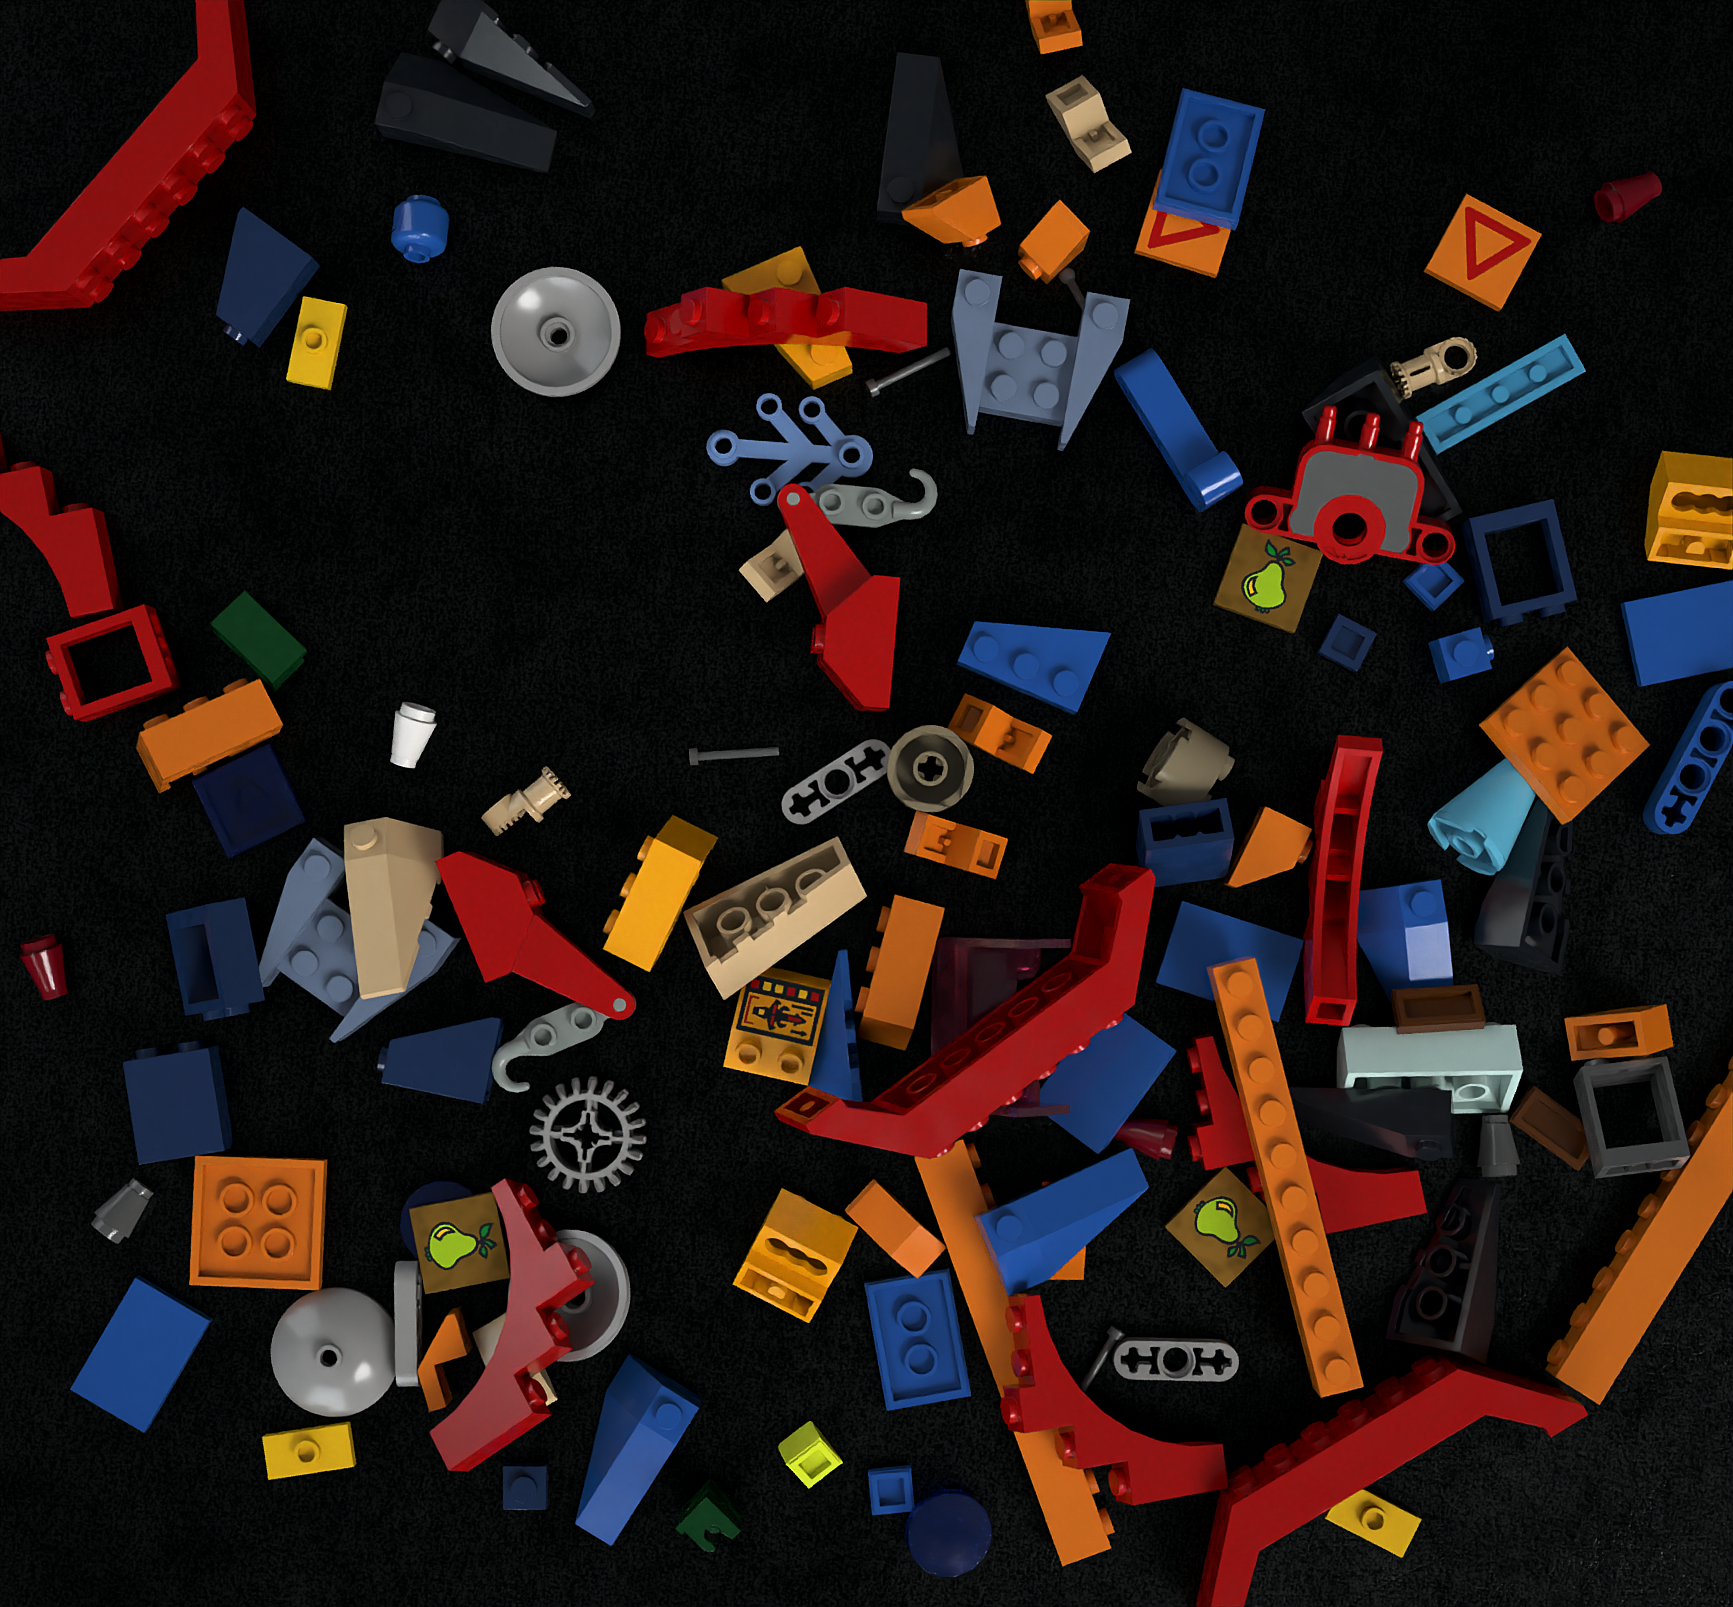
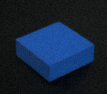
M1447 562L1440 565L1420 563L1402 582L1432 612L1464 582V579Z
M911 1465L868 1469L872 1515L915 1511Z

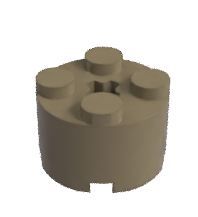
M1181 718L1176 722L1177 725L1182 727L1178 733L1174 735L1168 731L1150 755L1142 771L1149 776L1146 785L1139 781L1137 784L1138 791L1163 807L1211 800L1212 796L1208 792L1217 779L1222 781L1228 775L1235 762V759L1228 755L1229 746L1186 718Z
M936 725L920 726L905 733L892 747L887 761V779L894 795L905 806L925 813L940 812L959 802L968 791L974 774L973 758L965 742L953 731ZM927 758H934L935 766L942 768L941 775H934L932 782L925 781L924 773L917 770L918 764H925Z

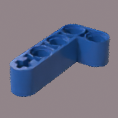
M1152 348L1147 349L1114 370L1119 386L1186 495L1199 512L1225 498L1243 485L1242 477L1236 465L1225 451L1218 453L1164 363Z
M1733 681L1715 684L1709 687L1703 694L1644 807L1643 821L1652 832L1657 834L1681 833L1687 830L1697 814L1733 745V710L1730 713L1726 712L1720 705V697L1724 690L1729 691L1733 695ZM1704 728L1711 730L1715 736V744L1709 751L1700 743V735ZM1685 766H1689L1695 773V782L1689 789L1683 786L1680 781V773ZM1678 797H1685L1683 801H1676ZM1662 808H1670L1669 814L1674 817L1673 822H1665L1666 816L1661 813Z

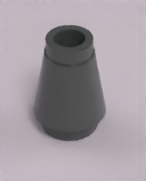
M1508 1115L1481 1116L1482 1125L1477 1167H1481L1482 1177L1517 1175L1516 1165L1521 1163L1510 1123H1508Z
M133 1177L128 1184L94 1212L97 1216L91 1222V1225L108 1239L119 1244L124 1237H130L149 1202V1198L154 1192Z

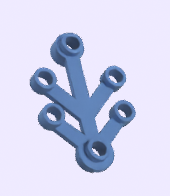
M772 393L763 394L758 399L756 404L757 412L763 420L770 421L788 443L738 439L737 435L729 430H718L707 441V452L710 459L720 466L732 465L739 457L786 461L769 477L758 479L751 485V498L760 506L771 504L776 497V493L811 463L829 464L811 482H801L798 484L803 488L811 489L815 493L826 484H834L842 476L857 478L864 475L871 467L873 461V452L869 443L857 435L845 436L825 413L823 402L814 396L802 400L799 406L800 417L804 422L814 424L831 446L813 445L782 410L780 398ZM767 400H772L778 405L776 412L770 415L765 414L761 410L762 404ZM809 403L817 404L820 407L819 415L814 418L806 416L804 413L805 406ZM726 439L731 442L732 448L728 453L720 454L716 451L715 447L719 440ZM848 449H856L860 454V458L855 463H848L843 458L844 452ZM760 485L769 486L771 489L770 497L765 500L758 499L755 496L756 488Z

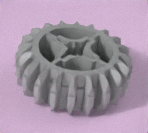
M597 1076L589 1078L588 1089H583L580 1077L573 1078L572 1093L569 1092L563 1083L557 1085L556 1092L560 1097L559 1101L550 1094L545 1095L542 1099L545 1105L551 1109L550 1112L539 1108L534 1112V1116L537 1119L545 1122L544 1125H533L530 1127L531 1134L543 1136V1140L531 1145V1150L540 1151L545 1149L547 1155L537 1161L538 1166L544 1167L550 1161L554 1164L555 1168L548 1175V1178L552 1181L561 1172L566 1174L567 1176L562 1185L564 1189H569L575 1178L580 1179V1193L588 1191L589 1180L594 1181L597 1192L604 1191L605 1176L608 1177L614 1186L619 1185L621 1178L617 1172L618 1168L627 1175H631L634 1171L632 1164L626 1158L641 1160L643 1153L632 1147V1145L644 1144L647 1141L646 1135L634 1133L635 1128H640L646 1124L645 1118L639 1117L632 1120L630 1117L631 1113L639 1109V1103L633 1102L627 1107L621 1103L629 1094V1091L625 1088L616 1097L610 1094L614 1088V1081L608 1080L605 1083L602 1091L597 1090ZM585 1100L584 1110H582V1116L578 1123L566 1124L564 1126L555 1125L558 1115L566 1105L575 1101ZM598 1102L608 1106L617 1115L623 1131L607 1127L601 1122L599 1108H597ZM590 1120L592 1132L599 1133L602 1137L599 1140L595 1138L591 1142L592 1145L587 1149L585 1137L578 1136V1133L575 1132L578 1129L582 1131L586 1127L585 1124ZM555 1138L570 1142L576 1147L579 1167L564 1158L556 1145ZM612 1143L622 1144L615 1160L603 1167L592 1169L597 1147L611 1145Z

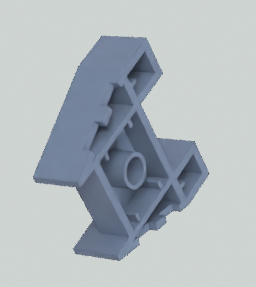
M960 269L952 310L951 326L954 336L967 434H974L978 412L1059 426L1061 430L1057 450L1063 451L1123 342L1130 299L1087 292L1083 304L1078 336H1068L994 322L1003 276Z
M313 838L287 875L261 958L259 972L262 987L270 986L281 971L342 1015L344 1019L329 1038L335 1043L347 1038L373 1017L405 996L413 988L434 975L462 937L430 915L429 919L424 920L418 938L420 948L406 991L362 999L359 992L350 909L333 898L346 880L344 853L324 838Z

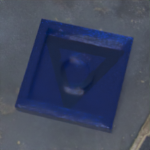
M271 744L261 747L192 781L228 858L242 854L308 822Z

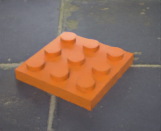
M1568 647L1552 657L1479 724L1562 825L1578 815L1650 746Z
M218 1154L196 1155L189 1285L299 1290L321 1289L327 1159Z

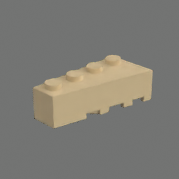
M837 836L684 911L683 914L703 964L723 1000H725L862 901L867 895Z

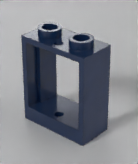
M1554 499L1469 518L1461 523L1484 623L1497 620L1499 627L1524 622L1523 613L1539 610L1540 618L1566 612L1565 604L1577 600ZM1541 522L1558 593L1501 606L1485 535Z
M245 898L206 904L166 914L185 1016L202 1013L203 1021L248 1013L250 1012L249 1003L265 1000Z

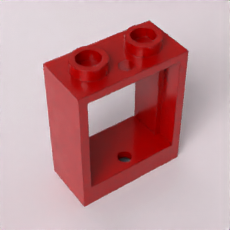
M143 604L46 638L50 650L46 651L48 665L54 675L59 674L64 689L60 691V700L65 712L69 716L73 715L74 720L87 722L182 689L155 608ZM133 624L152 681L87 704L68 647Z

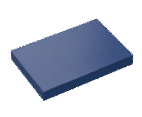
M1183 88L1152 209L1235 231L1239 222L1265 109Z
M1733 580L1620 604L1638 687L1733 668Z
M1180 901L1154 982L1215 1001L1206 966L1246 956L1255 957L1271 1020L1279 1022L1304 940L1185 901Z
M1123 1013L1124 1017L1118 1024L1108 1029H1102L1092 1036L1090 1044L1084 1050L1076 1054L1067 1055L1057 1065V1069L1049 1076L1030 1102L1099 1155L1103 1153L1177 1052L1126 1013Z
M949 1266L925 1270L918 1279L911 1273L864 1281L887 1411L971 1396Z
M141 1276L135 1277L70 1390L145 1433L213 1318Z

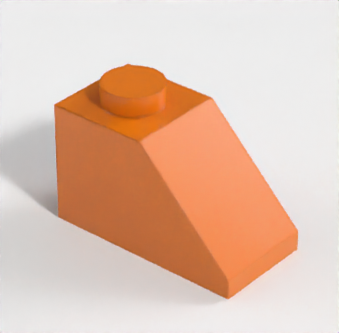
M986 175L954 179L901 211L904 220L944 244L962 242L963 247L974 246L986 241V234L1001 225Z
M1059 200L1020 244L1018 255L1021 259L1018 263L1033 280H1037L1040 277L1048 284L1084 250L1090 230Z
M1266 806L1260 807L1223 884L1237 888L1292 869L1296 862L1303 864L1313 845V840L1308 839L1312 829Z
M1666 1004L1627 1007L1564 1018L1571 1061L1649 1055L1674 1047Z

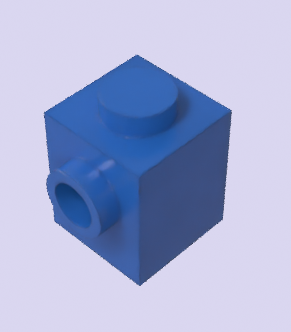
M1480 627L1428 643L1440 684L1492 669L1490 660L1494 659L1492 643L1487 635L1482 636Z

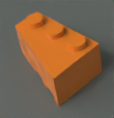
M246 678L240 679L223 688L225 694L211 701H209L207 696L197 698L183 706L185 712L169 719L167 714H163L143 724L145 730L139 733L136 749L159 794L171 788L170 782L191 772L193 775H197L207 770V765L226 756L232 757L280 732L283 723L260 679L248 683Z
M899 895L894 896L891 908L882 907L876 931L884 933L880 948L875 946L871 948L865 971L873 973L869 988L861 986L855 1012L862 1013L856 1035L857 1038L906 1050L914 1030L945 908Z

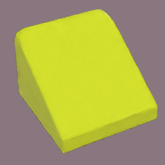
M811 1421L804 1424L778 1445L786 1465L808 1488L812 1487L843 1463L839 1455Z

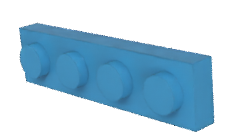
M1566 334L1420 414L1414 420L1423 423L1422 435L1431 452L1436 456L1581 375L1586 370Z

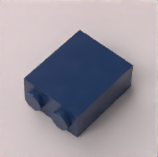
M1227 798L1139 810L1135 849L1138 867L1151 868L1156 877L1155 887L1228 877L1234 834Z
M204 1039L178 1043L179 1052L162 1054L161 1046L135 1051L136 1059L123 1062L139 1165L220 1152L234 1147L218 1045L205 1047Z

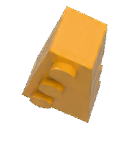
M801 246L721 280L724 290L748 295L773 287L816 295L821 294ZM774 344L781 355L813 390L852 374V363L844 346Z
M674 815L670 817L655 838L648 835L637 856V859L643 862L639 873L636 875L631 872L621 890L620 896L626 898L621 911L616 909L612 911L603 929V932L609 935L603 949L650 972L658 960L682 912L681 909L690 890L700 875L699 871L718 837Z

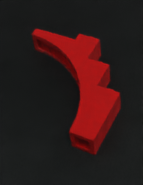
M704 287L682 294L680 303L647 313V322L644 328L646 355L661 358L708 348L768 344L845 346L902 353L927 346V303L849 287L839 288L819 295L780 287H773L751 295Z
M0 434V512L23 529L44 554L61 585L70 617L84 621L123 612L124 609L104 512L93 507L89 508L88 503H76L62 507L63 513L60 514L52 471L37 466L36 462L29 461L11 465V472H8Z
M1338 735L1326 780H1321L1314 805L1315 850L1308 872L1310 914L1302 939L1304 940L1302 951L1306 1023L1349 1026L1357 1002L1356 950L1360 880L1370 806L1383 753L1381 738Z
M1208 1033L1192 1036L1193 1047L1186 1048L1191 1073H1199L1202 1089L1195 1090L1199 1113L1201 1116H1208V1121L1192 1124L1194 1135L1187 1136L1192 1161L1200 1160V1165L1205 1170L1252 1161L1253 1166L1247 1168L1250 1189L1252 1193L1259 1192V1197L1265 1201L1240 1098L1222 1067L1214 1038ZM1305 1154L1325 1234L1427 1213L1419 1172L1411 1166L1384 1169L1345 1167Z
M506 1178L491 1188L504 1218L510 1248L511 1287L505 1322L494 1354L476 1386L452 1414L429 1432L449 1471H470L551 1416L545 1403L548 1400L547 1394L542 1385L532 1377L574 1349L567 1337L570 1334L568 1325L554 1311L595 1284L589 1272L592 1265L588 1256L580 1247L557 1242L558 1236L549 1222L542 1219L536 1208L539 1202L534 1191L525 1183Z
M1023 1293L1008 1297L1009 1307L1006 1308L1005 1318L1009 1331L1013 1333L1015 1351L1011 1354V1365L1015 1376L1019 1379L1018 1384L1003 1386L1004 1398L1001 1399L1000 1408L1002 1418L1008 1424V1430L1025 1434L1058 1428V1434L1055 1436V1449L1059 1459L1062 1460V1465L1080 1470L1111 1464L1112 1469L1108 1475L1109 1485L1118 1502L1139 1505L1228 1488L1223 1444L1209 1441L1173 1443L1155 1440L1128 1429L1104 1413L1078 1387L1060 1360L1047 1329L1040 1295Z

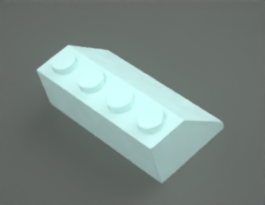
M1496 1022L1485 1023L1484 1029L1398 1035L1396 1026L1371 1027L1366 1024H1358L1349 1028H1342L1337 1046L1336 1088L1452 1090L1455 1114L1508 1113L1523 1072L1516 1025H1501Z

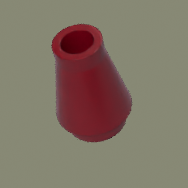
M1654 172L1604 183L1601 190L1597 191L1594 195L1596 211L1601 219L1607 223L1613 221L1621 223L1650 200L1661 195L1662 185Z
M55 934L40 936L21 943L20 946L23 954L19 957L38 987L42 999L50 1000L67 994L62 943H57Z
M1128 1117L1113 1140L1122 1142L1159 1161L1160 1157L1170 1160L1179 1126L1169 1124V1119Z

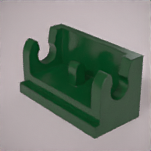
M246 591L240 594L210 623L213 632L274 691L305 661L303 656L307 653V650Z
M710 1478L681 1508L675 1529L681 1535L686 1532L705 1551L714 1552L716 1547L712 1541L705 1537V1529L712 1533H719L721 1530L722 1534L733 1539L741 1531L745 1510Z

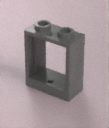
M1652 1054L1630 1056L1626 1061L1610 1063L1609 1059L1600 1058L1584 1063V1066L1579 1069L1573 1081L1595 1179L1682 1168L1691 1155L1667 1056L1653 1058ZM1650 1081L1664 1142L1606 1149L1593 1088Z

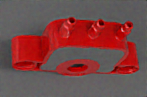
M1326 404L1319 418L1315 439L1309 441L1300 452L1292 489L1286 490L1271 486H1259L1254 488L1245 500V519L1252 529L1262 533L1315 542L1319 550L1328 559L1340 564H1358L1377 554L1424 564L1440 565L1447 562L1455 551V540L1450 526L1445 521L1434 517L1418 515L1424 492V476L1417 461L1424 426L1419 421L1410 422L1401 451L1376 446L1381 418L1376 413L1367 414L1365 423L1362 426L1359 442L1333 438L1337 422V407ZM1260 500H1268L1276 506V510L1271 516L1261 518L1253 513V505ZM1345 513H1355L1365 520V525L1358 535L1343 537L1333 530L1335 520ZM1431 533H1441L1446 537L1444 545L1437 550L1426 549L1422 542Z

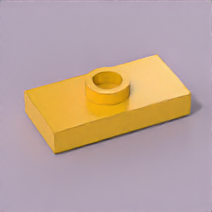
M303 296L286 377L288 382L331 390L348 309L345 304Z
M350 1421L270 1433L262 1437L268 1480L350 1468L356 1465Z
M1365 1488L1323 1514L1325 1519L1401 1558L1422 1520L1418 1515Z

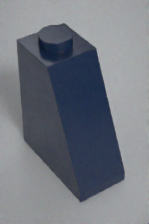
M244 207L237 214L216 315L227 323L222 331L243 346L250 340L260 348L320 265L309 254Z
M494 1015L390 1040L389 1046H383L379 1055L377 1070L383 1072L381 1083L481 1104L487 1102L494 1077L492 1061L497 1050L500 1048L506 1016Z

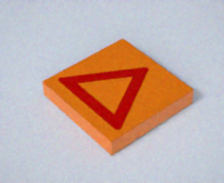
M1160 169L1134 253L1216 278L1231 229L1153 210L1162 171Z
M1466 194L1423 272L1499 312L1542 234Z

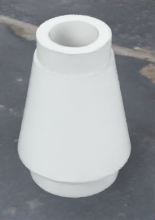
M402 702L400 711H395L392 755L390 759L392 763L407 768H415L417 760H419L437 725L434 721L436 711L419 704Z

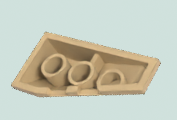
M388 817L344 825V863L359 992L362 999L406 991L420 948L418 938L424 920L429 919L433 908L430 901L435 886L440 884L442 880L435 861L444 858V842L441 831Z

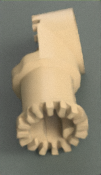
M1453 337L1424 349L1423 355L1402 364L1398 361L1391 363L1392 377L1398 378L1394 382L1395 384L1400 383L1397 385V389L1402 394V397L1407 399L1412 396V391L1434 382L1440 385L1468 373L1476 364L1477 351L1473 347V343L1469 342L1468 339ZM1458 346L1464 349L1468 359L1462 369L1456 370L1447 366L1444 360L1447 348ZM1425 370L1424 372H1422V373H1420V374H1417V375H1415V376H1410L1411 374H1414V373H1416V372H1418V371Z
M547 766L541 770L542 776L524 791L518 789L513 795L511 793L506 795L481 817L496 836L503 833L501 828L506 831L508 829L506 824L512 826V822L514 820L515 822L518 821V817L521 818L526 811L539 823L543 820V813L561 798L567 799L571 796L561 781L556 782L558 777Z

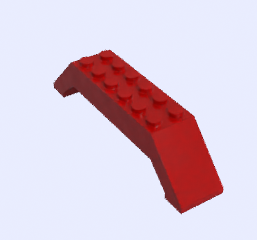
M194 0L196 2L198 59L26 257L0 259V311L90 308L94 302L99 303L103 301L112 291L114 286L112 282L123 269L129 270L137 263L142 254L140 249L151 237H158L166 229L170 221L168 217L178 205L183 206L193 198L197 192V183L206 173L211 174L220 167L225 159L224 152L235 140H242L250 132L253 126L252 120L257 114L244 0Z
M1110 863L1081 884L1079 888L1084 896L1071 953L870 1103L841 1099L814 1087L807 1086L773 1111L778 1120L809 1134L932 1159L945 1155L953 1149L955 1140L967 1131H975L984 1126L989 1120L988 1115L1000 1106H1006L1018 1100L1023 1095L1025 1087L1035 1080H1041L1051 1075L1057 1069L1056 1064L1067 1055L1076 1054L1084 1050L1090 1044L1092 1036L1102 1029H1108L1118 1024L1124 1017L1123 1013L1135 1005L1156 881L1151 868Z
M1433 1354L1426 1355L1411 1365L1413 1371L1399 1379L1396 1376L1385 1379L1374 1388L1375 1394L1363 1401L1354 1399L1345 1403L1337 1410L1339 1415L1325 1424L1323 1421H1317L1307 1426L1300 1433L1302 1438L1288 1446L1286 1443H1281L1272 1447L1263 1455L1265 1460L1252 1468L1249 1465L1242 1466L1227 1476L1228 1488L1220 1489L1196 1607H1244L1259 1551L1484 1415L1538 1426L1548 1436L1553 1437L1586 1417L1588 1413L1581 1403L1560 1388L1442 1355L1434 1357Z

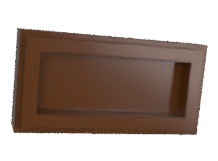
M1478 984L1392 989L1390 1000L1397 1035L1484 1029L1486 1019Z
M1530 1085L1508 1115V1121L1573 1169L1579 1171L1590 1156L1582 1120L1537 1087Z

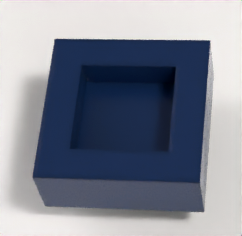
M1337 614L1317 653L1355 673L1360 668L1377 633L1341 614Z
M505 1463L503 1466V1510H546L548 1506V1463Z

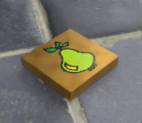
M1243 523L1237 535L1213 605L1293 634L1299 623L1323 553L1277 535L1256 531Z
M1226 1166L1221 1167L1164 1224V1227L1225 1288L1275 1239L1268 1208Z
M493 1191L415 1206L409 1209L425 1294L511 1278L510 1261L500 1209Z

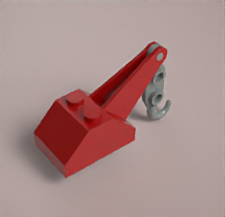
M913 468L909 472L910 476L919 479L925 487L924 497L916 503L904 502L879 488L826 484L815 493H808L798 484H788L780 490L777 497V506L782 514L822 617L820 624H816L815 628H812L810 653L818 654V666L855 710L882 712L889 709L900 577L871 576L832 524L877 528L902 519L913 520L922 518L933 509L938 496L934 480L922 470Z
M458 851L435 861L485 983L514 972L576 1001L534 1019L514 1040L507 1042L497 1050L492 1061V1072L494 1079L500 1087L509 1092L517 1093L530 1088L528 1082L517 1083L508 1078L506 1065L513 1058L518 1056H548L597 1035L601 1031L606 1019L624 1020L634 1013L636 1009L635 996L543 916L540 905L546 903L537 879L529 880L526 873L472 851Z

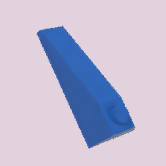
M1426 879L1360 890L1357 943L1366 955L1373 969L1372 971L1390 1003L1392 989L1454 985L1448 921L1441 879Z
M839 949L808 1085L841 1099L863 1102L848 950Z
M1132 1147L974 1215L1008 1297L1049 1280L1149 1188Z
M630 1353L606 1390L575 1522L576 1525L610 1546L613 1545L698 1411L702 1397Z

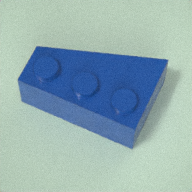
M975 621L956 665L1074 715L1078 712L1111 633Z

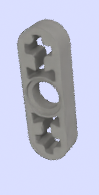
M876 739L862 742L789 789L782 799L784 815L788 820L796 824L812 822L887 773L890 748L884 742ZM871 747L874 752L881 749L885 754L881 759L883 767L877 771L872 766L862 770L860 773L866 777V780L858 784L855 773L844 762L853 757L856 766L866 758L864 753L866 748ZM836 769L846 772L850 779L847 791L839 795L830 793L824 783L826 775ZM817 780L820 792L830 800V803L821 807L820 800L817 799L808 806L811 812L808 816L804 817L800 812L793 815L789 809L794 804L792 797L799 793L801 797L805 798L814 793L808 785Z
M397 1261L394 1272L396 1383L398 1387L421 1386L417 1370L423 1360L422 1274L419 1261Z
M1127 1337L1119 1341L1112 1352V1360L1119 1374L1127 1379L1220 1382L1230 1379L1236 1373L1239 1365L1236 1351L1228 1342L1221 1339ZM1135 1347L1139 1355L1152 1356L1150 1347H1157L1155 1362L1158 1369L1150 1370L1152 1366L1150 1361H1137L1135 1369H1129L1126 1361L1120 1360L1121 1355H1128L1129 1348ZM1174 1347L1183 1349L1187 1354L1186 1365L1178 1371H1171L1163 1364L1164 1354L1167 1350ZM1193 1348H1200L1198 1353L1200 1357L1208 1358L1214 1357L1215 1350L1221 1349L1223 1355L1230 1358L1229 1363H1223L1221 1370L1215 1371L1211 1363L1198 1362L1200 1371H1193L1196 1364Z

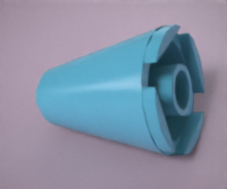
M1505 758L1433 814V817L1427 824L1430 834L1444 850L1451 845L1461 853L1456 860L1464 866L1478 873L1489 876L1494 875L1504 867L1536 793L1509 760Z

